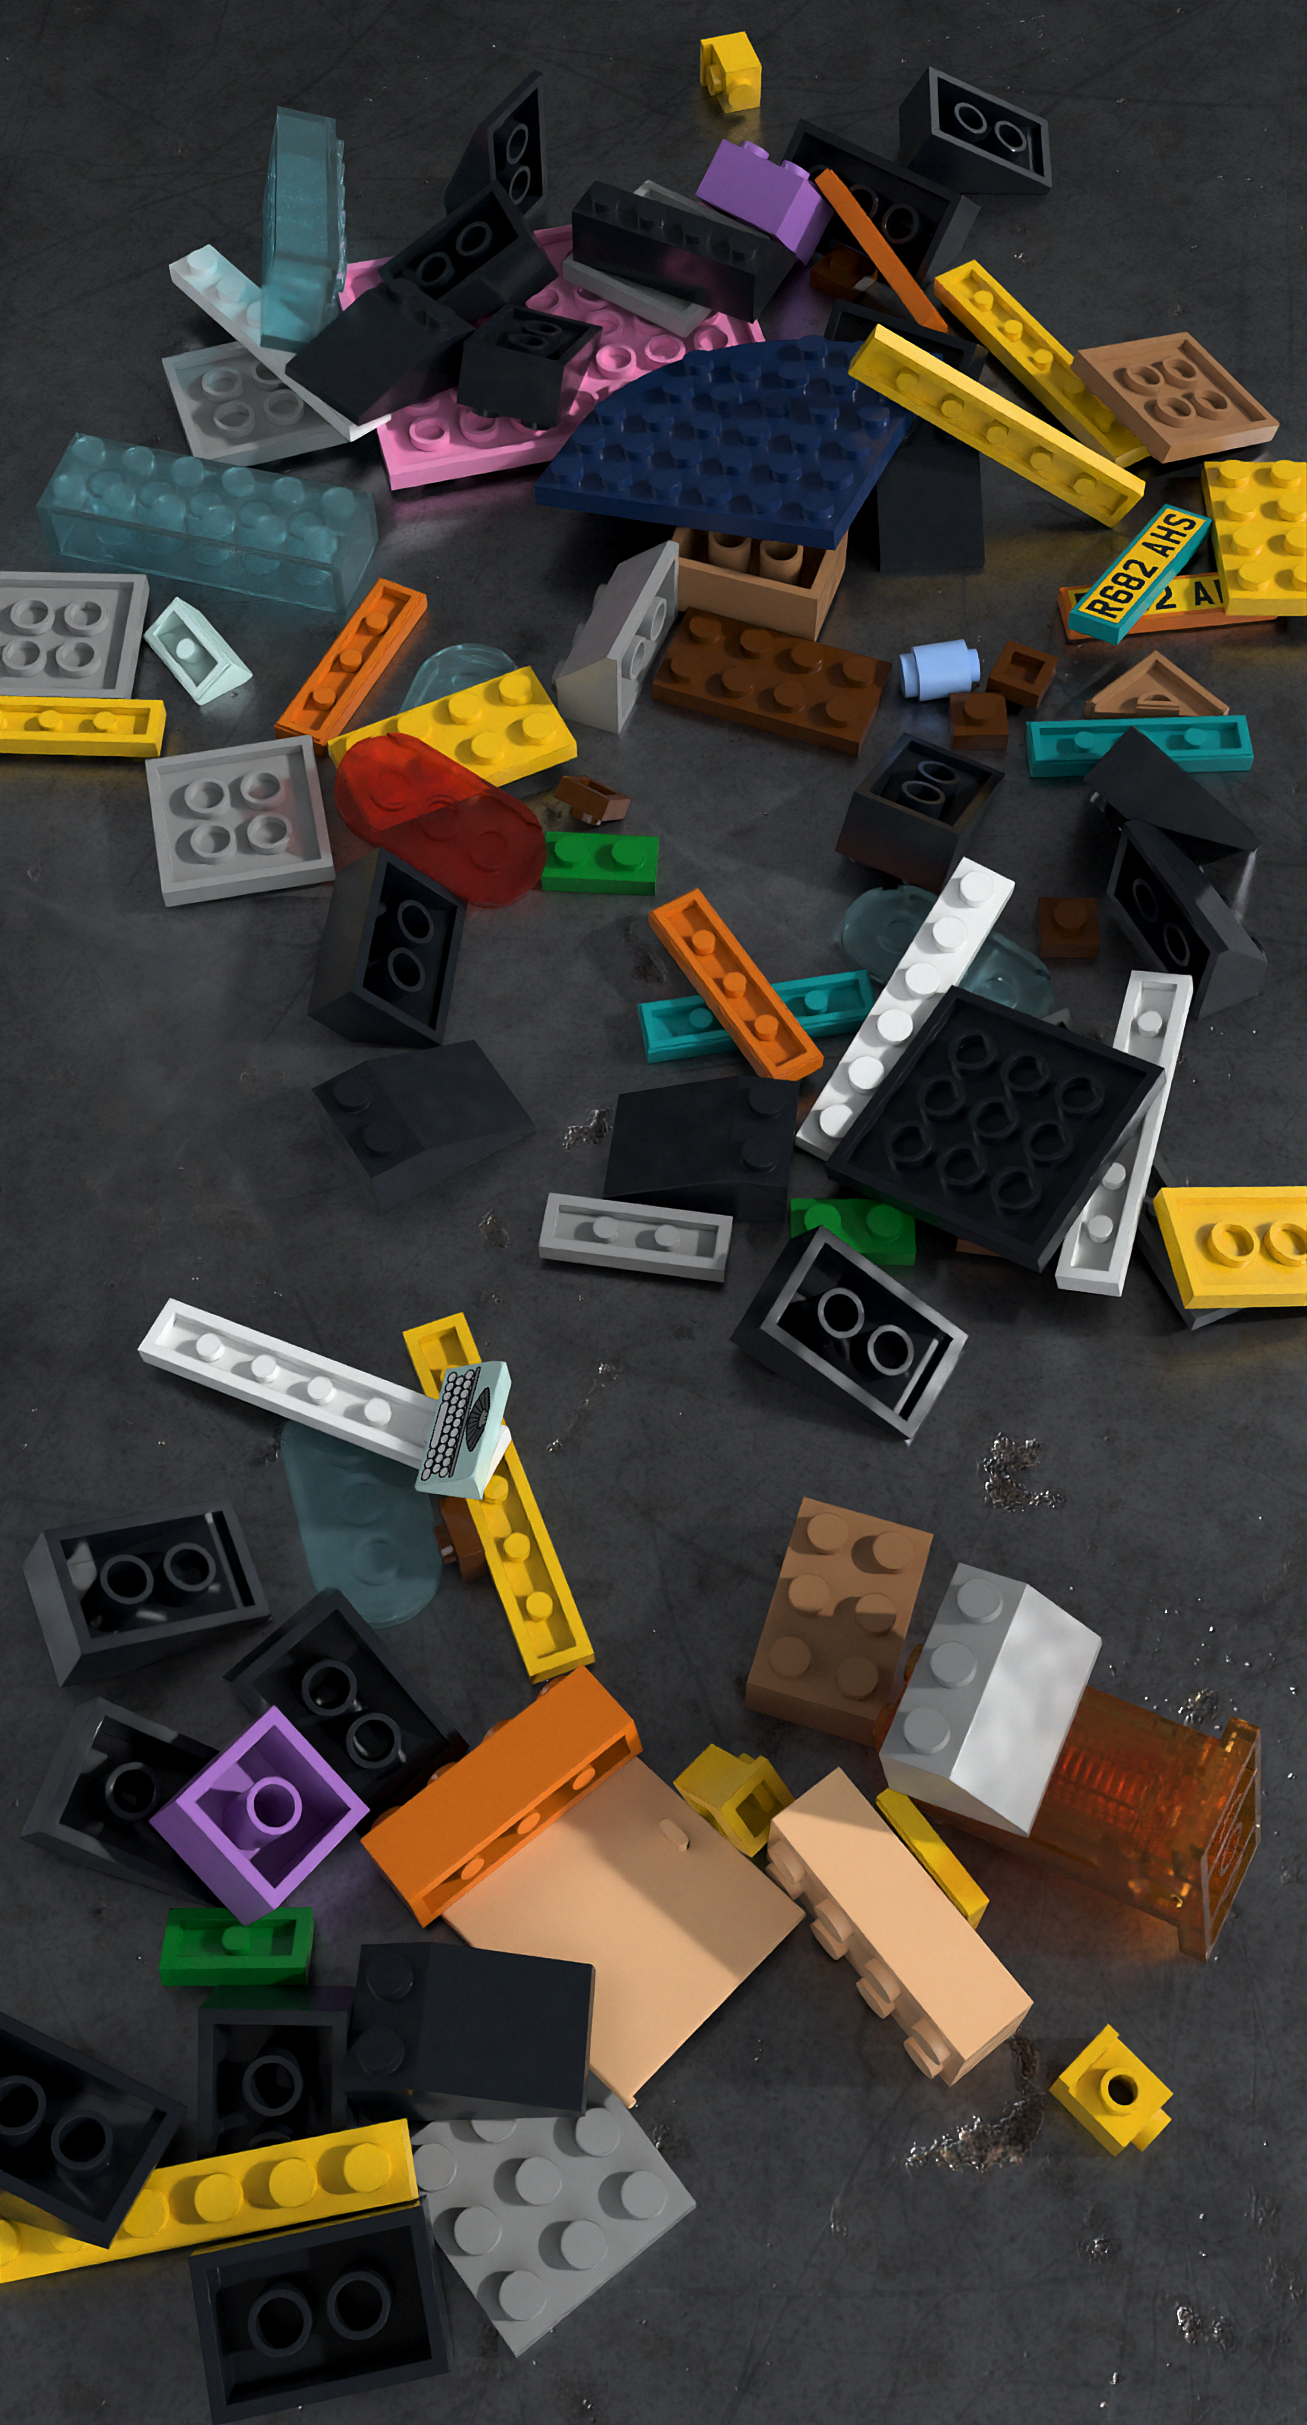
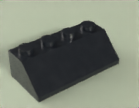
M801 118L780 163L781 166L784 160H788L798 165L810 174L808 180L815 184L814 180L827 168L829 171L832 169L851 192L922 291L959 255L981 208L964 195ZM823 195L822 198L835 212L819 243L831 249L841 243L871 259L828 199Z
M596 180L572 210L573 261L751 324L755 322L796 262L797 253L776 242Z

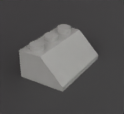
M670 540L665 541L618 564L609 583H601L596 592L593 612L588 622L581 621L574 634L572 651L567 661L561 659L553 673L551 689L557 692L558 713L561 717L619 735L678 621L679 543Z
M959 1562L879 1752L889 1789L1028 1838L1102 1646V1638L1029 1584Z

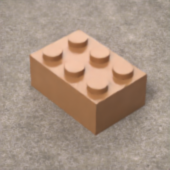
M677 526L671 541L679 543L678 611L686 613L688 607L816 642L845 570L848 530L834 551Z
M803 1497L748 1676L744 1708L875 1748L934 1534Z

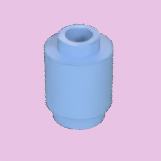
M964 639L911 647L910 653L898 655L899 679L904 698L917 697L918 702L947 698L950 693H971L972 682L980 681V665L977 650L975 648L967 649Z

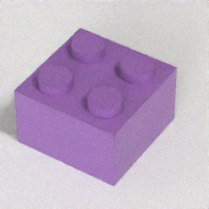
M723 139L695 196L708 208L769 236L770 241L776 242L797 253L796 261L807 266L835 212L822 198L824 194L819 186L808 180L810 174L788 160H784L782 165L778 166L767 160L769 154L765 150L749 141L743 140L739 147Z
M273 1705L242 1729L148 1821L242 1925L246 1927L274 1911L370 1809L280 1710Z

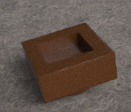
M839 243L810 269L809 285L835 299L839 298L852 303L877 280L878 268L871 259Z
M1008 640L988 676L985 692H1004L1006 700L1036 710L1056 674L1059 658Z
M1004 692L949 694L947 708L952 750L1007 748L1009 731Z
M586 775L562 776L554 796L572 806L569 812L572 816L600 826L602 821L624 819L632 798Z
M1039 897L1036 907L1039 958L1097 959L1100 938L1096 898Z
M449 1496L438 1500L442 1524L432 1527V1532L443 1564L447 1565L456 1562L463 1583L488 1575L485 1550L466 1498Z

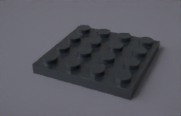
M951 985L826 1161L824 1168L830 1180L1041 1274L1167 1082L1165 1068Z

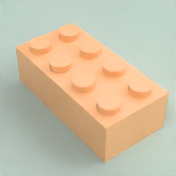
M837 1767L771 1819L766 1858L770 1864L765 1867L769 1879L793 1901L799 1898L811 1913L815 1921L810 1924V1927L816 1939L835 1960H838L843 1955L862 1977L856 1985L865 2001L882 2019L886 2018L889 2014L893 2016L909 2036L903 2042L906 2051L927 2077L932 2079L939 2074L950 2088L1015 2033L1034 2002L840 1767Z

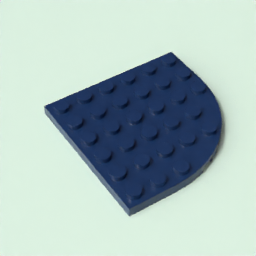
M808 335L800 339L747 343L711 351L694 350L685 354L681 360L662 366L637 378L605 400L597 403L594 410L575 429L534 484L536 504L835 551L917 417V414L847 374L852 358L865 341L852 343L829 341L820 335ZM927 352L943 362V354Z

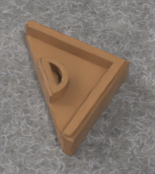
M1154 650L1088 699L1085 703L1083 714L1089 719L1227 716L1230 707L1157 650Z

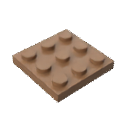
M1188 332L1077 350L1070 369L1085 383L1086 389L1091 394L1097 396L1116 415L1117 421L1128 428L1146 446L1148 453L1162 464L1272 441L1280 426V423Z

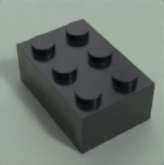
M422 2195L419 2198L204 2243L188 2257L212 2425L225 2424L451 2372L454 2352L427 2195Z

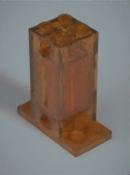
M921 1642L914 1647L908 1658L904 1670V1681L906 1684L896 1703L887 1702L876 1719L872 1740L875 1742L878 1756L925 1645ZM1086 1685L1028 1838L914 1797H908L916 1808L925 1814L1178 1927L1180 1952L1207 1964L1261 1840V1727L1231 1715L1221 1739H1218Z

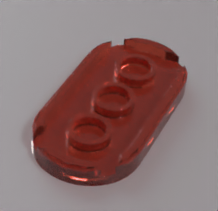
M386 733V736H376L374 738L370 736L355 743L345 753L339 763L335 776L334 799L342 821L357 837L375 848L383 847L459 896L468 904L476 907L501 908L512 905L526 897L537 885L546 866L547 844L545 846L543 829L537 816L525 804L425 742L408 734Z

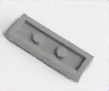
M549 1192L538 1246L539 1258L724 1282L733 1216Z

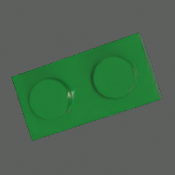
M546 831L541 874L542 890L655 896L659 837Z
M790 1198V1239L819 1225H823L874 1265H914L916 1243L913 1216L875 1199Z
M277 1907L274 1911L246 1927L242 1925L228 1908H169L158 1968L162 1986L307 1985L315 1925L312 1907Z

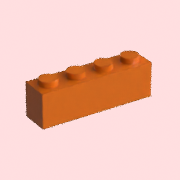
M581 1664L569 1675L556 1677L546 1684L540 1691L537 1700L513 1719L507 1718L495 1724L486 1733L482 1743L460 1761L450 1762L438 1769L429 1779L427 1787L403 1806L392 1807L381 1814L373 1823L370 1832L359 1841L376 1870L421 1927L424 1928L641 1753L643 1748L634 1720L589 1670Z

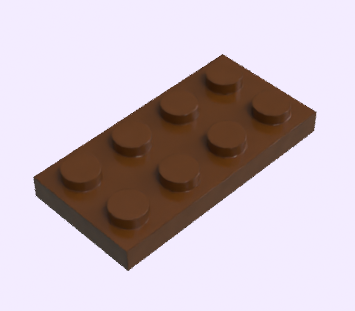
M688 607L652 682V699L858 757L891 679L893 663Z

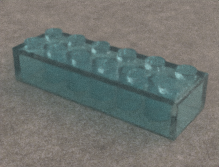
M277 106L262 199L260 346L298 354L338 317V308H335L337 292L343 293L345 286L347 260H344L347 235H343L346 221V210H343L345 186H342L345 163H342L344 140L336 139V119Z
M77 432L36 505L49 552L343 615L347 613L379 541L373 493Z

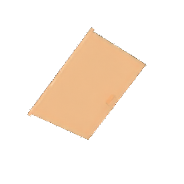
M636 1756L439 1916L469 1947L586 1963L594 1966L596 1977L589 2069L630 2109L636 2103L633 2095L806 1916V1912Z

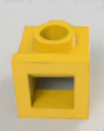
M745 31L700 40V82L702 87H708L711 96H717L724 113L760 107L762 65Z
M712 1743L673 1781V1784L685 1801L735 1848L751 1858L768 1842L771 1819L795 1801V1798L768 1759L760 1755L755 1760L746 1753H741L738 1757H735Z
M1108 2024L1058 2077L1049 2091L1116 2157L1129 2142L1142 2152L1172 2120L1161 2107L1174 2093L1117 2038L1119 2034ZM1118 2079L1133 2094L1131 2104L1120 2105L1111 2099L1108 2092L1110 2081Z

